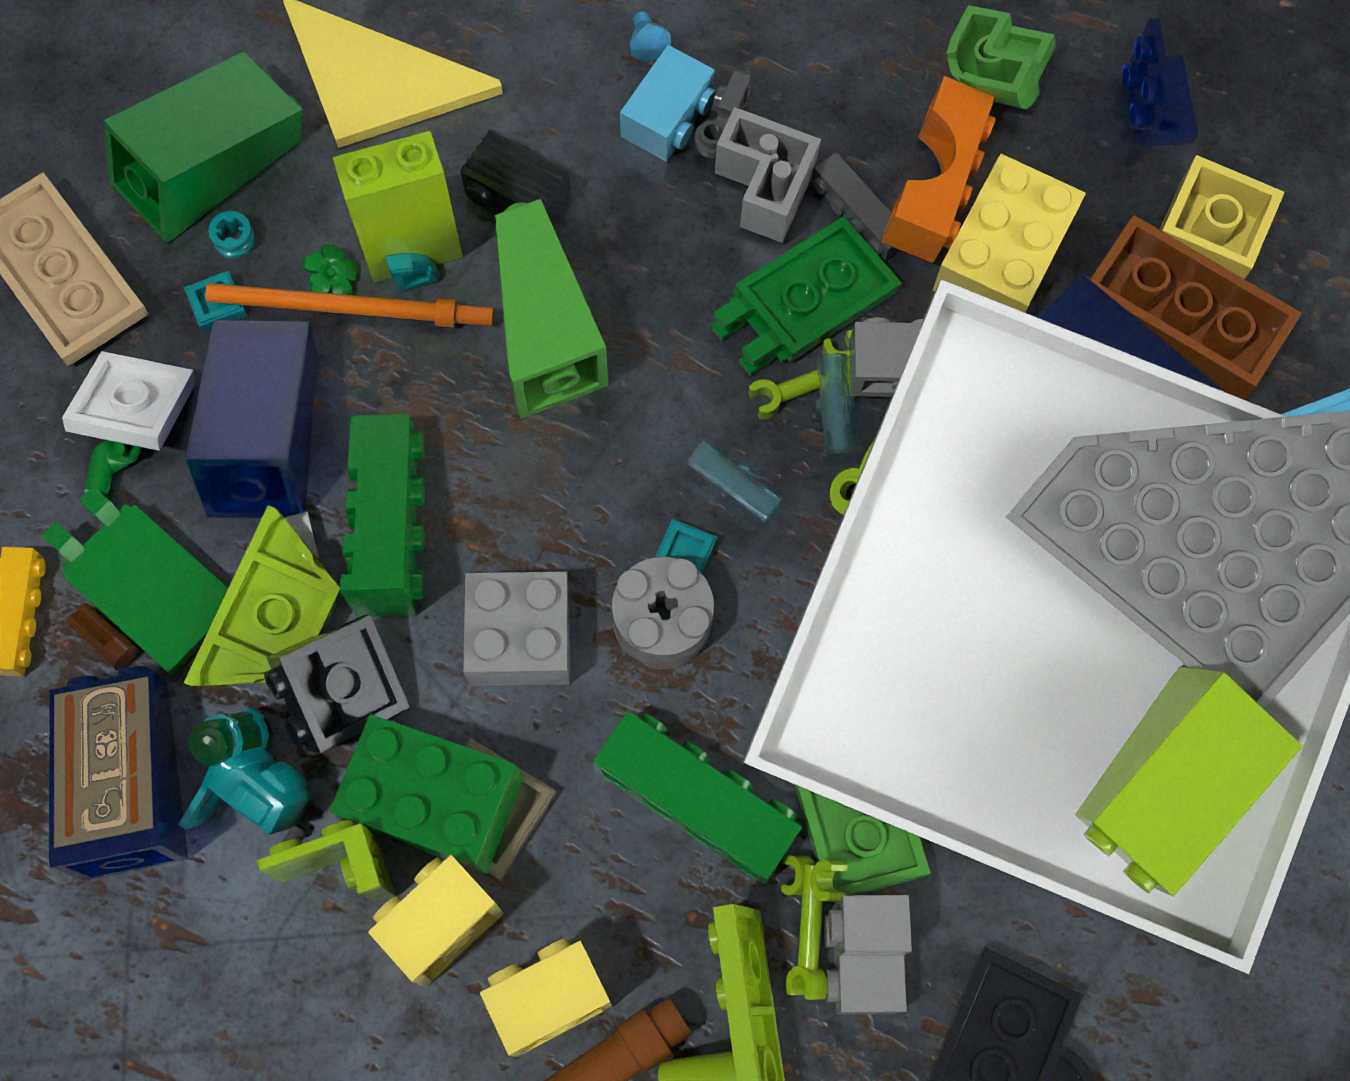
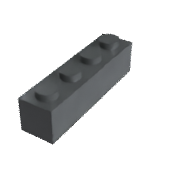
M837 152L814 167L812 185L815 191L827 198L837 215L847 218L884 263L901 251L881 242L891 211Z

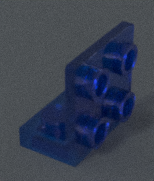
M1149 18L1142 35L1138 36L1135 40L1134 52L1130 61L1124 64L1122 71L1123 87L1125 90H1130L1132 101L1129 110L1130 126L1133 130H1137L1140 147L1193 144L1198 136L1184 57H1167L1160 19Z

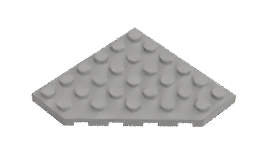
M1350 411L1073 437L1005 517L1187 667L1225 672L1256 703L1265 709L1350 614Z

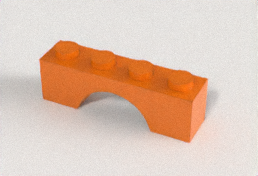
M943 77L930 102L918 136L935 154L940 165L941 175L928 180L906 181L893 206L881 240L882 243L931 263L934 262L942 247L950 249L961 225V222L954 220L956 212H963L973 189L972 186L966 184L968 176L974 178L984 156V152L978 150L979 143H986L996 120L995 117L989 115L995 97L949 77Z

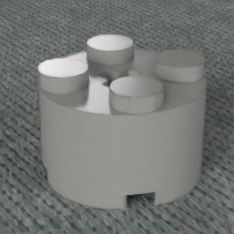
M654 557L637 563L619 577L612 599L615 636L622 650L645 666L659 670L683 666L699 654L711 633L714 613L713 594L707 580L691 561L672 557ZM665 607L667 612H670V619L661 620L659 613H656V609Z

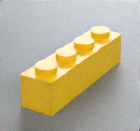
M2 547L0 557V676L25 677L26 668L31 663L29 646L31 637L36 632L34 615L36 607L41 602L40 579L45 575L46 571L44 557L34 548Z

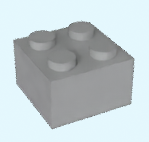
M567 571L465 573L463 672L469 686L570 685V586Z

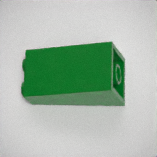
M243 51L105 119L104 131L109 183L153 230L168 243L301 141L303 118L301 106L295 97L286 94L272 80L269 72L263 66L257 65Z

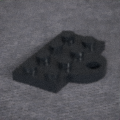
M986 947L981 949L926 1081H1095L1090 1069L1082 1058L1064 1046L1084 995Z

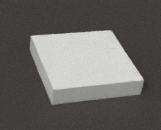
M101 351L62 417L65 431L160 451L196 384L194 370Z

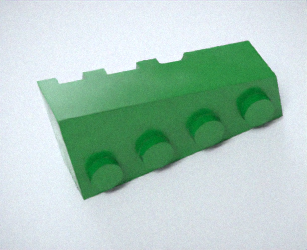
M410 414L351 416L348 474L351 482L357 481V488L348 489L346 492L345 509L349 527L354 529V534L343 535L342 553L346 557L348 574H341L340 591L357 618L362 615H371L372 618L417 616V600L425 599L424 571L417 570V552L425 551L423 522L417 523V506L425 504V485L423 476H417L416 460H421L425 457V441L423 430L415 429Z

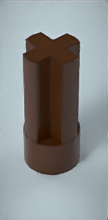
M87 603L81 604L76 613L69 615L66 623L97 650L101 657L115 670L124 669L137 656L138 648L124 635L116 631Z

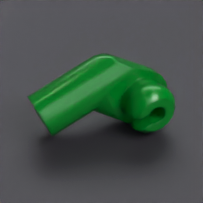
M110 440L97 445L92 452L83 491L86 493L93 486L104 497H107L113 474L137 460L142 447Z

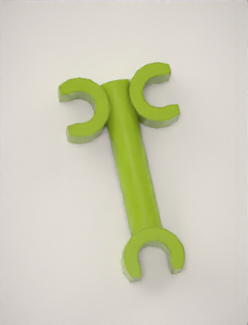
M852 330L846 331L844 338L848 346L846 351L836 350L829 338L824 340L822 354L829 365L779 384L764 379L753 382L749 386L748 391L750 398L757 397L758 395H767L771 399L769 404L759 407V419L767 420L774 417L778 413L781 403L841 380H843L841 386L843 399L848 404L853 403L856 396H850L849 341Z
M787 855L783 857V864L792 865L795 869L796 877L792 885H781V891L785 895L802 896L798 963L797 966L788 972L785 986L787 995H805L807 1000H825L828 993L827 977L819 967L823 901L838 902L842 896H846V893L834 889L832 879L836 871H847L848 865L838 860H821L815 864L809 856Z

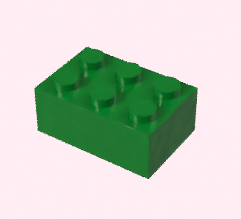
M370 714L329 813L340 821L352 820L353 825L361 823L375 835L446 860L452 855L461 866L487 875L525 776L514 763Z

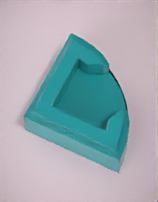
M403 253L386 256L396 292H403L441 280L436 262L426 255Z

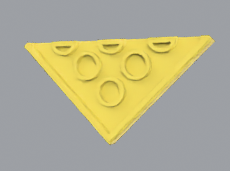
M283 0L338 148L503 94L499 79L297 0Z

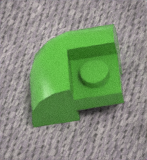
M968 5L950 39L946 54L950 72L956 81L995 97L993 101L995 103L1027 109L1033 105L1040 94L1038 81L1056 47L1055 34L1012 26L1010 13Z

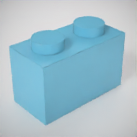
M667 45L620 111L621 137L667 162L676 148L682 150L686 146L693 132V123L700 114L705 116L711 110L717 92L714 90L715 70Z

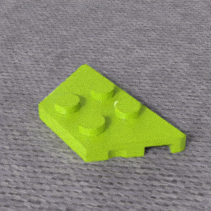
M267 506L184 681L185 684L190 686L266 683L264 672L271 669L266 659L267 657L311 636L323 634L342 594L340 585L276 508Z

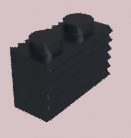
M492 129L487 131L486 136L482 138L476 150L472 151L471 157L467 158L466 163L462 165L460 170L465 194L471 201L484 208L489 205L496 207L498 211L503 212L513 204L520 202L530 203L541 199L548 217L551 219L571 191L568 171Z

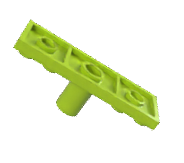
M737 904L713 907L714 921L709 922L708 934L713 953L715 955L719 954L722 976L717 977L716 994L721 1010H727L732 1051L664 1060L659 1065L658 1081H785L760 910Z

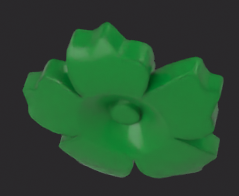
M324 244L321 246V252L314 251L311 255L305 256L302 259L303 265L301 268L313 274L307 279L310 285V292L327 293L329 291L331 294H352L350 282L355 281L356 273L358 272L355 261L353 259L343 260L344 252L334 244Z

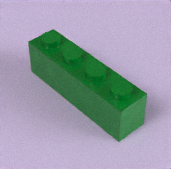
M627 711L593 760L594 771L765 886L802 826L794 822L797 817L796 813L775 799L771 798L767 804L752 794L753 785L738 773L727 770L724 775L707 764L711 758L696 745L685 741L680 746L665 736L668 729L654 717L642 713L640 718Z

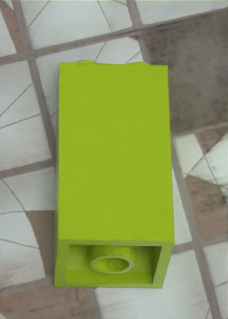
M431 131L332 157L343 195L374 283L392 278L386 256L403 253L422 254L432 258L437 265L463 258L444 171Z
M1179 667L1075 813V816L1088 827L1083 835L1090 843L1109 857L1115 852L1128 864L1123 872L1137 886L1149 894L1155 888L1175 897L1303 746L1225 672Z

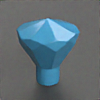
M642 11L634 15L633 24L635 30L629 43L631 56L642 62L655 61L660 57L667 45L671 46L670 32L662 25L652 22L647 12Z

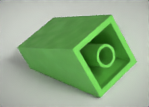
M541 199L530 203L520 202L509 206L503 213L495 215L508 369L516 410L519 418L523 419L609 386L605 343Z

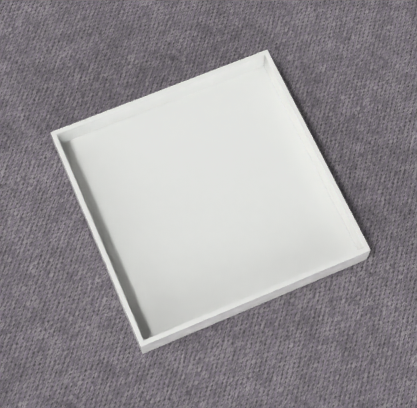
M941 280L929 304L743 763L1249 974L1350 704V614L1264 709L1303 746L1302 749L1175 897L1155 888L1149 894L1124 874L1123 870L1128 864L1120 856L1113 852L1109 857L1086 839L1083 834L1088 827L1075 816V813L1179 667L1187 666L1005 516L1073 437L1286 416Z

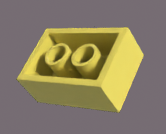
M1000 154L941 264L932 291H936L940 281L944 280L1026 313L1086 192Z

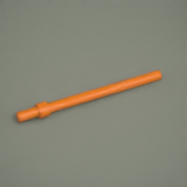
M207 283L206 301L213 303L435 321V326L455 328V323L493 326L494 307L459 305L456 299L437 298L436 302L215 283Z

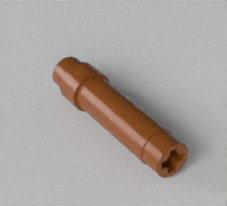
M668 997L648 1012L642 1008L616 1026L618 1029L616 1032L544 1081H628L642 1070L647 1073L673 1055L670 1049L691 1036L692 1032Z

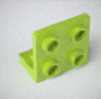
M352 820L331 824L321 830L322 837L303 844L301 839H291L278 843L269 848L270 856L257 860L259 872L280 883H285L340 863L348 888H355L359 895H363L375 904L385 902L396 896L379 838L363 824L353 825Z

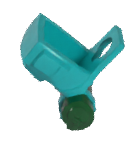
M249 707L246 710L234 712L233 714L221 713L218 716L206 718L191 730L188 739L190 752L199 762L210 767L199 791L178 824L181 828L186 830L206 823L221 799L269 835L286 831L301 822L315 795L306 787L308 781L296 767L285 761L276 762L273 756L265 750L271 744L273 732L270 722L264 717L263 711Z

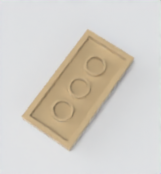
M44 172L0 199V275L68 367L149 314Z

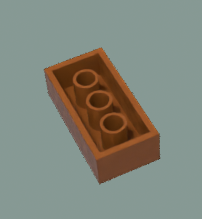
M1135 215L1132 216L1085 286L1073 309L1077 314L1174 372L1243 400L1257 386L1302 314L1300 311Z

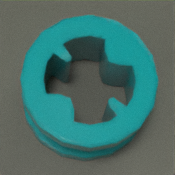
M237 211L222 212L215 216L209 225L208 232L215 249L226 258L237 259L244 257L250 253L255 245L256 238L249 220L245 215ZM230 230L233 233L239 231L241 236L237 240L231 237L225 239L223 234Z

